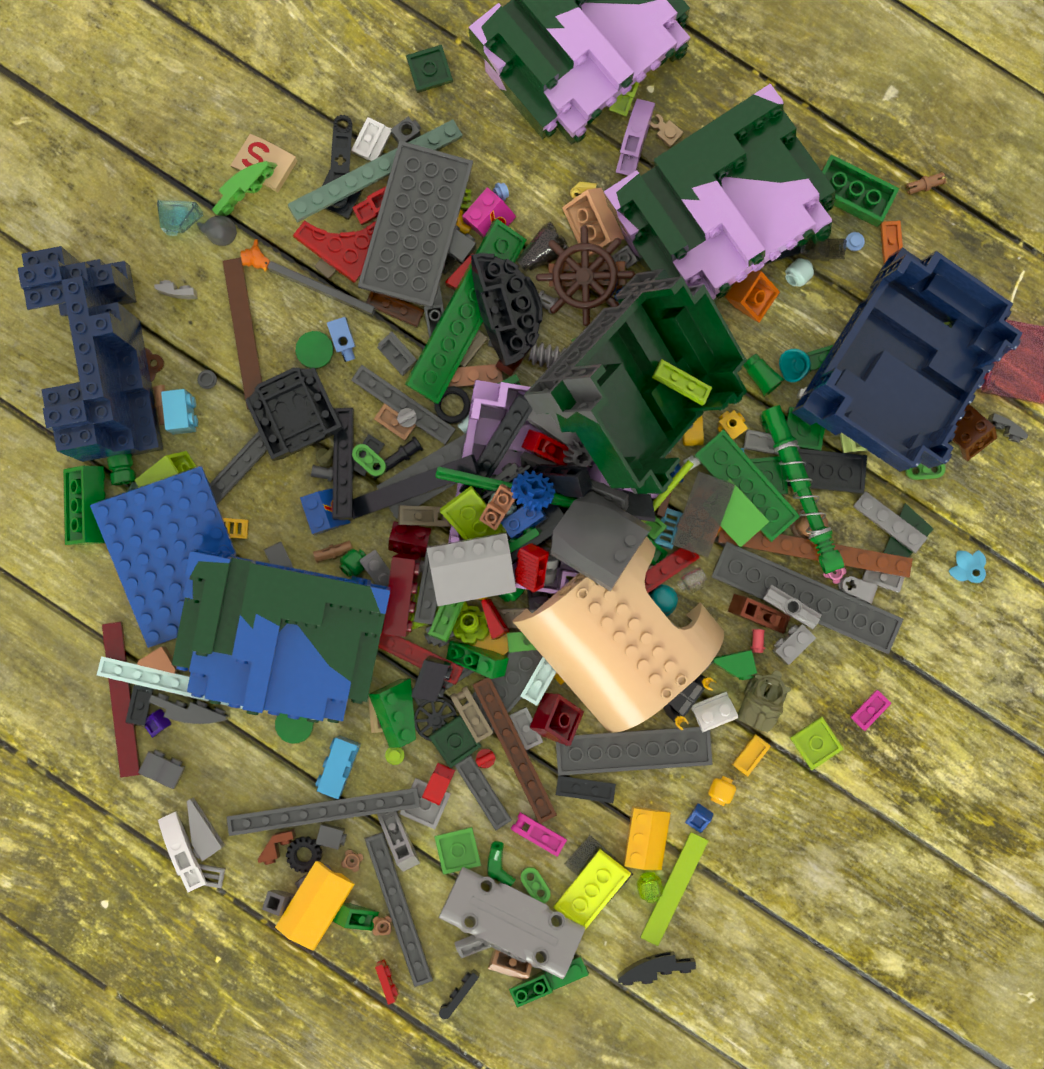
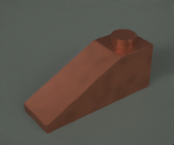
M737 594L733 595L727 611L784 634L791 617L753 599Z

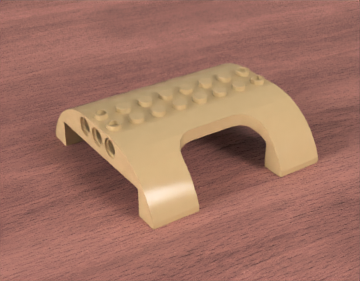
M648 537L645 538L642 545L638 548L611 592L579 572L535 612L531 613L526 608L513 620V623L604 728L611 733L621 732L639 725L660 711L710 665L719 652L724 639V630L702 603H699L686 614L691 623L681 628L674 626L648 595L644 582L645 575L656 549Z

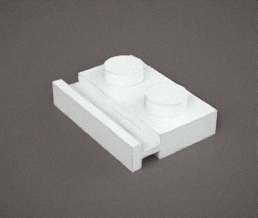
M367 117L351 152L368 161L380 157L391 136L390 129L392 128H388L384 124Z
M727 692L696 703L691 707L702 733L738 719V714Z

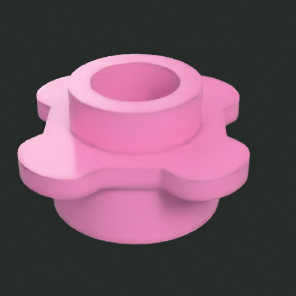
M844 567L836 570V574H833V572L824 574L823 572L825 578H830L834 584L840 583V578L846 574V569Z

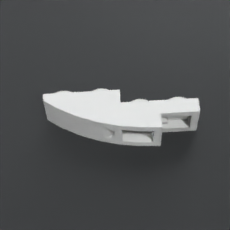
M175 811L158 819L166 848L187 892L205 885L207 882L191 849V842L177 812Z

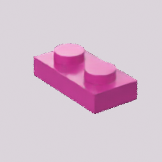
M875 690L850 718L863 731H866L892 703L881 692Z

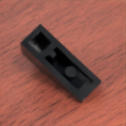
M536 464L528 472L531 474L532 471H535L536 475L543 473L542 478L548 477V483L554 484L552 489L566 497L583 498L592 489L587 467Z

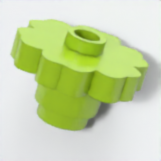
M468 606L469 610L459 613L452 631L456 639H461L464 644L475 645L477 640L484 641L490 632L487 628L488 625L484 612H481L478 606Z

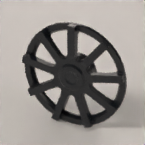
M443 699L436 701L443 703L438 712L435 710L434 701L429 700L423 702L415 712L416 731L426 740L431 741L428 736L423 734L426 730L432 727L433 733L436 731V728L439 729L442 725L448 723L444 721L445 718L450 716L455 718L457 716L453 706ZM430 702L432 707L431 713L423 708V706ZM447 705L452 712L442 715V712ZM420 710L428 716L427 719H417ZM417 722H427L428 725L420 730Z

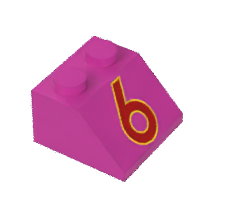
M487 187L462 217L463 222L472 227L484 239L494 219H498L509 226L516 218V215L500 197Z

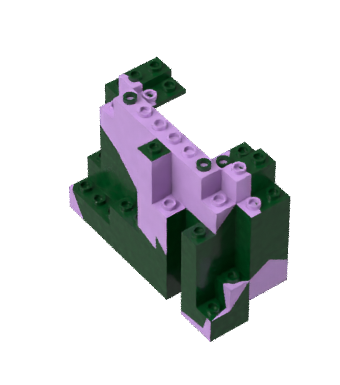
M511 0L503 7L499 3L470 25L469 38L473 46L484 57L485 72L542 139L545 137L549 138L555 134L556 128H558L572 145L575 142L579 143L585 138L587 125L591 124L602 113L604 107L612 106L620 94L625 95L632 88L631 85L636 81L637 83L641 82L647 76V72L656 70L668 59L674 62L676 59L681 60L687 54L690 36L683 28L687 25L690 7L684 0Z
M771 84L654 159L655 167L642 176L636 170L604 191L607 206L620 223L624 239L645 270L665 269L669 278L682 276L687 286L704 284L716 306V298L724 297L728 293L730 285L736 281H743L748 276L747 274L753 270L754 272L760 270L767 261L777 259L784 250H791L798 245L803 246L809 241V238L812 239L814 244L818 241L823 242L831 234L832 219L827 212L833 208L836 190L797 138V128L783 110L784 102Z

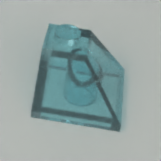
M157 200L160 228L166 235L176 236L177 233H184L203 216V211L196 202Z

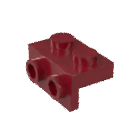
M394 521L389 537L388 550L395 553L425 557L431 528L398 525V522Z

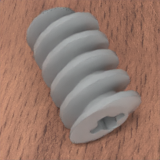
M535 343L531 348L529 361L532 359V365L534 366L539 361L540 367L547 363L548 369L566 348L559 352V346L552 350L551 344L544 349V343H541L539 347Z

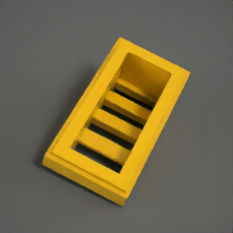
M223 518L230 538L247 539L249 520ZM231 523H234L233 534H230ZM238 523H242L241 534H238Z

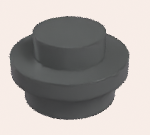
M204 370L198 375L197 381L202 388L211 389L216 385L217 377L212 371Z

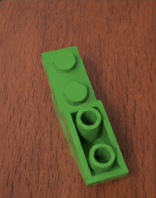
M264 161L239 171L219 189L223 197L214 206L212 211L216 215L221 216L231 214L234 206L245 197V193L254 194L262 188L263 182L273 175L274 169L278 165L273 162Z

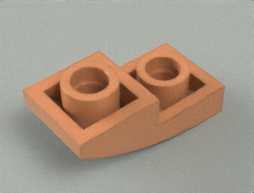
M504 484L499 486L491 502L488 503L479 519L481 522L497 530L516 500L512 498L513 493L511 489Z

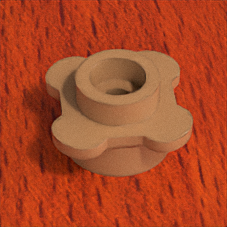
M349 849L345 852L346 856L341 865L343 868L357 872L360 869L359 864L363 860V855L361 853L356 854Z
M374 917L372 920L374 923L373 934L376 936L389 935L392 931L390 925L391 917Z

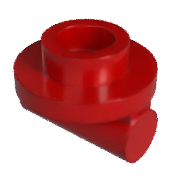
M482 749L478 752L475 761L478 767L490 768L495 763L496 757L490 749Z

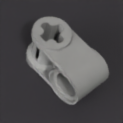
M852 576L842 578L840 583H838L839 591L868 604H872L878 588L876 584ZM846 582H850L849 585H851L852 588L848 589Z

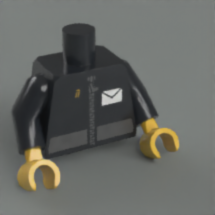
M700 674L663 707L665 714L675 722L680 730H683L680 726L682 722H686L689 725L685 716L704 689L713 691L709 687V683L712 681L717 683L714 679Z

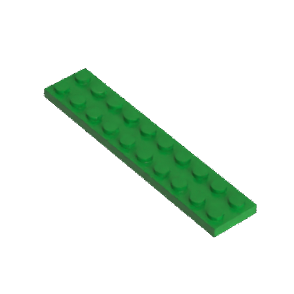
M494 219L476 254H495V257L503 260L509 259L515 263L527 239L498 219ZM471 263L405 382L406 386L435 404H439L483 322L477 303Z

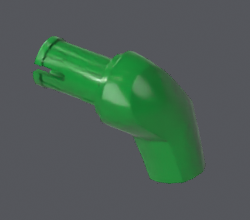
M494 841L491 844L488 856L487 874L493 880L496 879L500 883L511 887L516 879L502 869L504 843Z

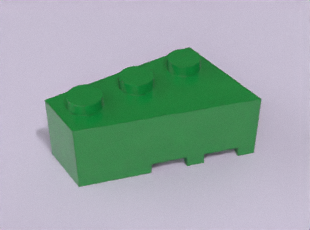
M411 678L398 679L369 694L389 748H401L416 740L413 698L411 697Z

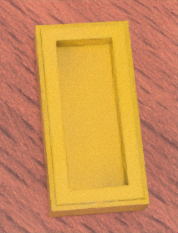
M754 734L732 765L748 777L771 746Z

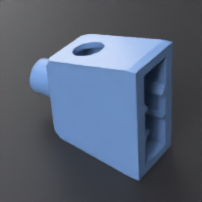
M342 317L327 322L336 352L342 353L344 362L354 360L355 356L352 348L356 347L347 318ZM346 337L347 344L342 346L340 339Z

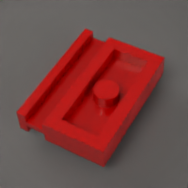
M385 959L377 962L375 969L389 1005L396 1002L399 993L396 984H393L391 969L386 964Z

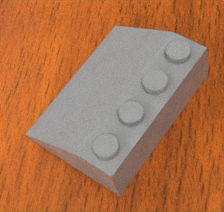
M507 533L427 547L437 606L516 592Z

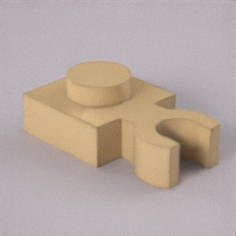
M656 114L655 118L659 123L654 124L651 121L649 127L653 130H658L659 132L656 136L671 148L683 135V131L670 120L665 124L663 117Z

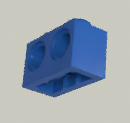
M527 506L526 509H523V507L505 518L501 524L511 539H518L523 535V531L530 527H536L548 517L543 510L539 511L535 507L531 511L530 507Z

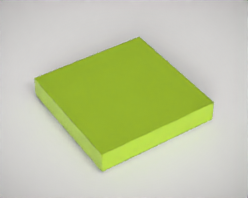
M822 716L789 737L811 770L844 749Z

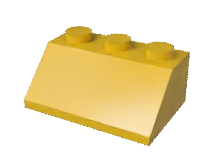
M632 806L623 861L625 867L642 870H662L671 812Z

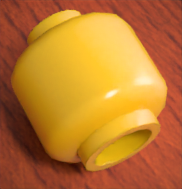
M723 775L721 779L715 778L708 791V795L711 797L710 800L722 806L730 804L737 789L732 784L733 780Z

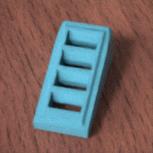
M667 508L665 516L661 518V521L663 523L666 521L675 524L674 528L670 526L666 528L673 531L672 535L663 532L660 536L670 538V542L660 539L659 536L654 541L655 543L670 550L673 548L679 529L676 526L683 513ZM667 514L675 516L677 520L666 518Z

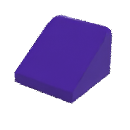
M162 709L153 712L147 718L145 728L152 738L171 725L170 720L164 717L165 713Z

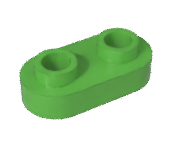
M359 444L354 447L352 451L354 460L368 473L376 477L385 473L387 468L385 461L365 444ZM362 451L366 452V456L364 458L360 457V453ZM375 464H380L379 470H374Z
M920 463L915 467L918 469L917 474H914L912 472L913 468L906 470V475L912 480L936 479L943 476L946 468L945 464L935 466L937 471L934 473L931 468H927Z
M525 868L521 873V882L532 898L546 903L551 896L548 885L536 868ZM532 873L534 878L532 880L527 879V874ZM538 890H543L545 892L544 895L539 896L537 894Z

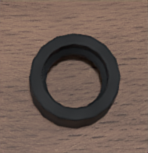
M451 386L447 387L439 404L434 403V408L440 419L449 424H456L468 416L470 399L464 390ZM449 394L458 395L464 403L462 412L456 416L446 415L441 408L442 400Z

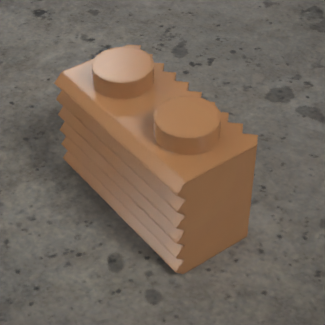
M496 949L492 952L488 966L490 970L524 981L529 978L532 968L530 963L518 961Z

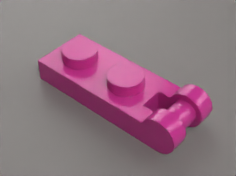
M520 812L517 816L519 819L516 824L512 825L511 830L558 857L567 839ZM525 823L530 825L527 831L522 829Z

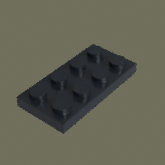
M798 449L801 460L806 462L805 470L807 475L813 480L810 489L864 494L867 455Z

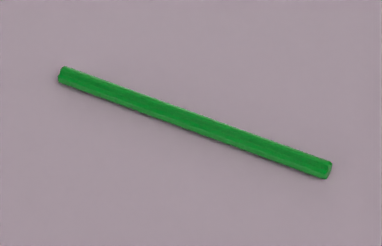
M437 467L435 474L436 478L492 491H497L501 484L510 489L512 487V483L444 467ZM554 493L552 503L549 504L569 508L577 498Z

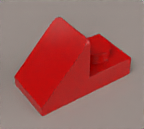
M437 763L422 798L440 806L455 770Z

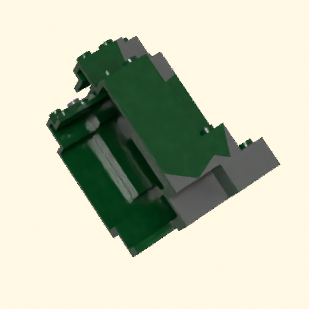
M665 269L637 273L616 295L620 303L619 306L604 308L524 394L536 414H550L561 432H576L611 488H631L634 494L664 493L673 481L670 473L675 470V467L680 462L679 458H665L666 455L672 451L677 442L682 440L687 430L692 428L693 423L698 417L703 415V411L724 410L728 407V404L739 403L747 392L737 374L747 359L705 285L687 286L682 276L669 278ZM661 359L712 387L703 406L652 378Z

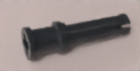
M415 436L404 446L400 445L398 451L384 460L387 466L385 473L402 461H409L411 456L424 450ZM380 464L376 465L374 470H379ZM372 475V477H373L375 480H377V478L380 477V476L376 477V476H373V475Z

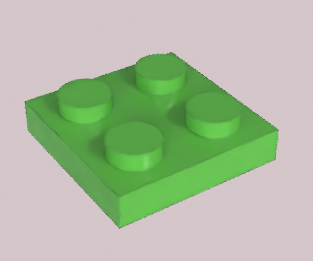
M473 827L434 836L443 875L461 871L462 867L469 869L481 866Z

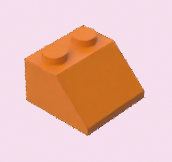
M753 270L747 274L748 276L743 281H736L725 298L736 309L760 323L780 291L762 271L754 272Z

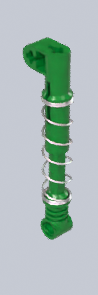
M781 406L771 407L760 414V422L764 431L771 433L775 443L773 446L774 450L778 452L781 459L779 464L784 466L788 477L786 481L790 482L793 492L796 493L793 498L799 499L803 510L799 515L806 516L810 527L806 532L811 533L808 535L810 541L814 545L817 544L815 548L819 549L817 553L821 554L818 557L820 566L824 574L844 568L842 556L837 549L834 550L836 546L832 545L834 541L830 540L833 533L831 527L824 526L822 521L826 513L819 512L816 505L820 497L811 493L810 487L813 480L808 477L805 470L806 462L801 460L798 452V442L790 432Z

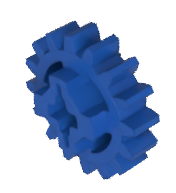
M524 471L523 475L519 473L517 479L514 478L511 487L512 498L518 499L517 505L524 504L523 509H526L528 506L531 511L535 507L541 511L542 507L547 508L549 503H552L555 490L552 489L554 484L548 483V477L542 478L543 473L536 475L535 471H532L531 474Z

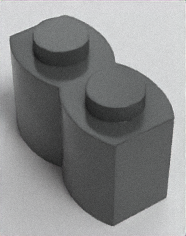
M157 749L154 752L148 751L138 773L166 787L175 789L186 768L182 765L183 762L173 757L170 760L164 757L165 753Z

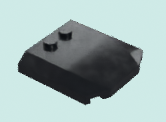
M291 368L259 383L253 394L245 400L272 461L284 459L337 434L343 429L315 368Z

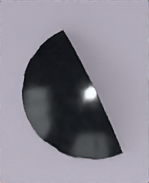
M472 254L471 264L474 288L485 329L503 365L513 364L525 356L528 350L535 345L539 337L538 330L543 320L540 296L530 277H526L514 262L509 259L503 260L495 257V254Z

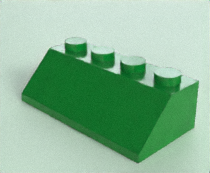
M83 465L63 469L65 545L105 543L90 507L91 504L104 500L106 497L104 491V466Z

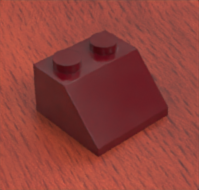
M545 693L529 728L545 738L571 746L584 711L560 694Z

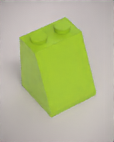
M187 451L166 455L137 477L135 482L139 488L197 466Z

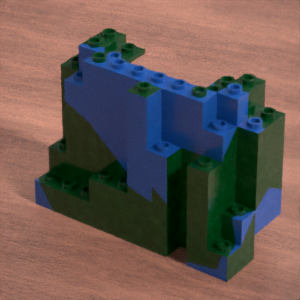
M193 549L189 552L185 573L187 578L183 594L185 599L172 665L182 671H188L189 668L191 673L187 692L191 693V696L203 698V695H205L204 699H208L209 703L212 704L224 702L229 703L228 706L233 708L243 706L242 710H247L246 713L251 715H258L266 710L268 714L279 716L280 713L288 714L287 717L291 719L304 717L312 723H319L324 718H327L328 722L339 723V721L344 719L348 699L357 704H363V701L367 702L380 635L387 610L390 587L373 584L369 579L352 576V579L240 558L237 557V553L222 550L210 552Z

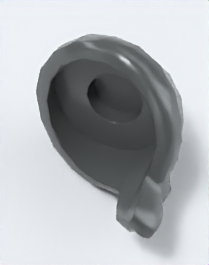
M214 216L205 223H197L199 230L213 244L218 246H226L232 243L237 234L234 222L226 216Z

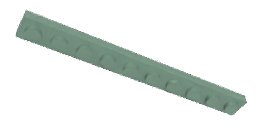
M452 119L408 143L438 151L461 139L463 135ZM397 148L288 203V208L296 222L298 223L389 176Z

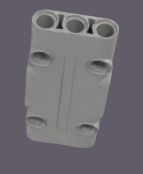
M465 867L461 868L439 915L440 919L460 928L464 933L474 935L478 941L518 961L528 962L534 968H541L561 979L565 977L585 931L584 926L566 918L561 912H554L546 904L506 884H497L492 878L483 877ZM481 883L489 885V892L482 890ZM553 917L558 919V927L552 925L551 919ZM466 918L473 921L474 925L472 928L465 925L464 921ZM536 953H540L544 957L543 963L537 962L535 958Z

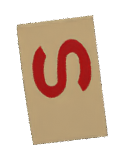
M249 134L230 166L241 171L248 166L264 161L276 163L278 166L274 169L273 175L266 179L262 185L278 193L296 165L297 159L294 155L278 146Z

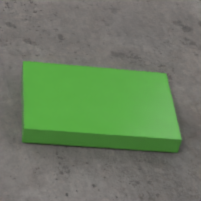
M731 479L727 480L701 504L740 548L769 523V520Z

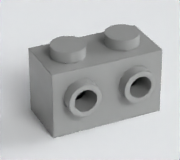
M803 624L793 625L788 630L789 634L784 639L780 638L774 644L775 648L772 652L785 665H790L816 639Z

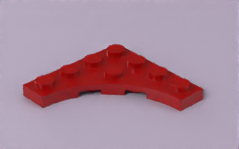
M304 220L293 234V238L355 283L362 273L376 221L360 231L341 232L338 234L317 228Z

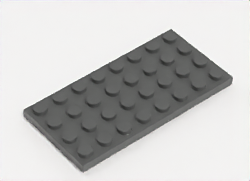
M399 140L358 288L433 308L473 167L472 160Z

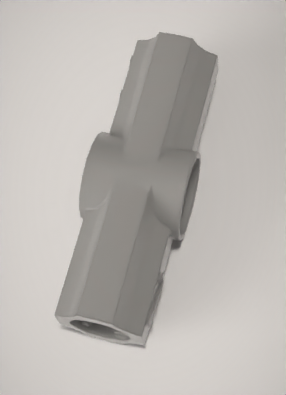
M770 585L764 594L763 600L811 629H814L822 616L801 603L798 599L791 597L773 585ZM791 601L796 604V610L793 613L788 610V603Z

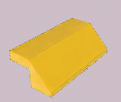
M315 861L275 928L288 939L310 950H315L355 884L342 873H334L320 861Z

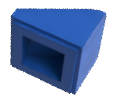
M698 803L685 823L699 833H702L711 822L714 814Z

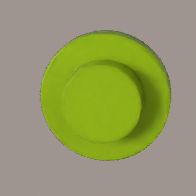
M388 748L385 753V758L391 765L400 764L405 757L402 748Z

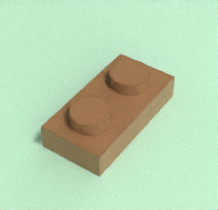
M384 403L374 420L406 441L416 425L414 424L408 428L401 426L396 419L398 412Z

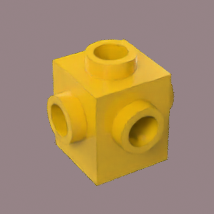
M735 410L731 413L726 411L719 416L720 421L717 423L719 426L717 430L720 433L724 429L732 440L748 429L744 424V417L741 413H736Z

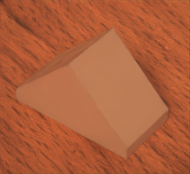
M161 646L140 659L137 665L174 674L179 673L176 666L172 665L173 658L166 646Z

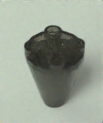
M551 221L541 227L519 255L520 258L517 259V262L525 272L557 260L559 256L548 245L550 240H554L564 250L569 247L565 238L557 233V229Z

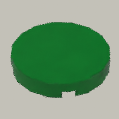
M310 331L299 338L296 343L295 352L297 359L303 366L309 369H320L330 363L334 348L327 335L320 331Z
M282 713L276 717L275 730L278 736L287 743L298 744L303 742L313 731L314 723L307 721V718L291 719L287 717L288 714Z

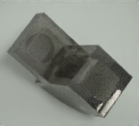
M809 238V241L801 246V254L809 259L819 261L845 259L847 240L844 238L826 239L823 242L818 241L814 244L812 239Z

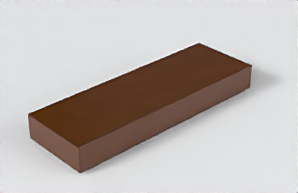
M372 291L366 301L367 304L374 306L375 310L418 328L425 312L424 309L401 299Z

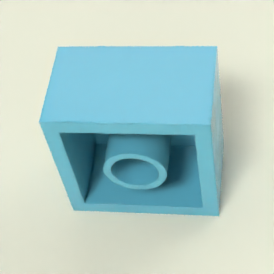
M185 389L162 391L165 430L173 435L196 432L198 418L197 415H194V408H196L195 397H192V394Z

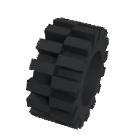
M302 836L295 839L289 845L286 861L290 864L289 867L291 869L294 868L296 872L301 873L309 872L315 861H321L323 851L320 848L321 845L316 844V839ZM302 847L310 849L312 853L311 859L307 862H302L297 857V851Z

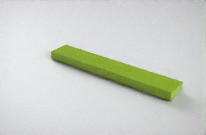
M690 832L640 938L659 946L706 848L707 839Z

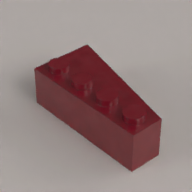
M398 553L392 557L388 585L390 587V595L384 618L383 634L406 637L409 635V632H412L413 621H411L416 607L414 600L415 594L418 591L417 581L422 556Z

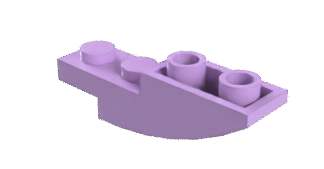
M636 99L621 146L616 173L628 176L637 170L655 103Z

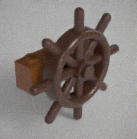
M583 225L580 228L581 243L572 245L564 250L554 240L549 241V247L559 257L555 263L549 264V273L537 274L536 280L549 281V287H554V290H556L560 297L550 308L552 314L557 313L566 303L574 308L582 309L583 325L587 327L590 324V309L599 307L605 302L611 307L619 306V303L612 295L616 289H622V285L627 284V279H632L636 274L634 271H627V261L615 262L611 255L621 244L620 238H615L604 249L599 245L589 243L588 227ZM581 251V263H577L571 256ZM589 251L599 255L594 262H589ZM603 285H608L606 290L603 288ZM590 286L600 295V297L590 301ZM577 290H582V301L572 297Z

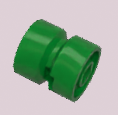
M121 454L107 458L108 468L113 471L110 474L111 485H124L135 482L136 474L131 469L134 465L132 454Z

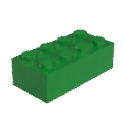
M832 154L822 169L823 174L836 190L833 206L878 228L888 213L900 188Z

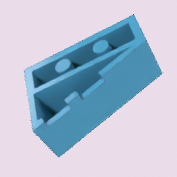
M341 735L333 738L329 748L331 749L329 757L326 756L322 766L325 769L323 774L319 775L315 784L318 786L317 792L335 799L341 798L361 743Z

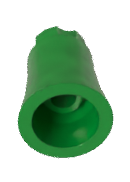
M757 353L751 356L743 365L764 397L774 391L785 380L763 358H760Z

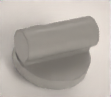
M404 408L398 413L396 419L401 426L408 428L416 423L417 415L414 409Z

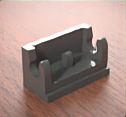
M392 331L378 344L377 348L402 376L415 366L417 359Z

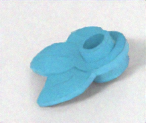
M980 550L976 551L973 555L967 551H957L956 561L958 565L949 569L950 575L958 581L969 580L972 583H981L986 576L984 569L986 558ZM975 570L979 571L980 575L974 576L972 572Z

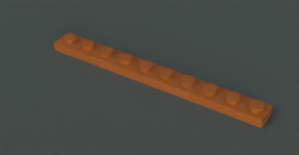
M721 527L718 543L725 544L728 542L738 546ZM758 531L742 546L819 561L818 557L821 555L817 553L819 549L815 548L817 544L814 545L810 539L780 534L770 542L761 531ZM832 544L836 546L834 550L837 549L840 552L844 566L910 577L913 558Z

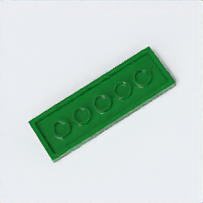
M724 429L694 455L720 486L731 479L769 520V523L760 531L770 542L776 539L800 517Z

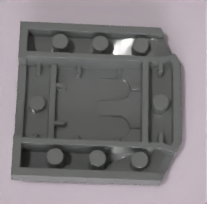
M592 491L586 494L585 497L574 500L552 533L550 554L611 592L652 527Z

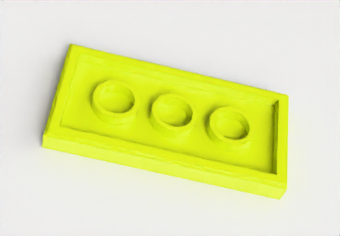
M599 849L553 908L561 912L566 918L584 926L586 930L631 873Z

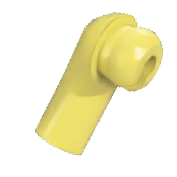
M578 182L571 189L570 195L575 199L587 189L596 188L597 183Z

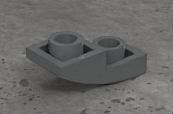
M996 413L989 415L988 421L995 426V429L1003 430L1005 428L1003 436L1009 437L1008 440L1019 443L1028 438V434L1008 418Z
M281 541L263 549L269 563L294 568Z

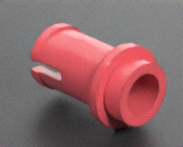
M752 629L753 637L750 649H752V653H763V650H765V630Z

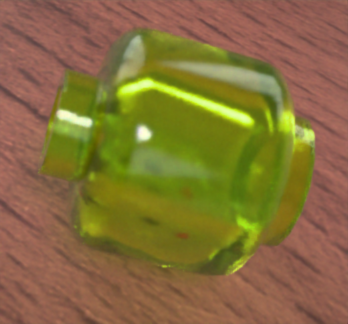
M646 872L640 875L636 883L639 897L642 900H646L647 903L657 902L658 898L663 895L661 878L654 872Z

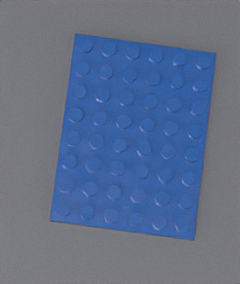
M202 465L90 505L148 648L177 638L185 599L183 594L187 578L185 573L189 552L193 549L210 552L222 550L236 553Z

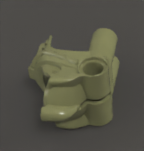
M775 670L771 675L764 676L756 673L753 675V678L749 679L744 692L745 698L736 720L767 733L774 727L783 713V703L787 693L791 691V688L785 686L781 680L782 674L780 671ZM770 684L767 692H765L767 685Z

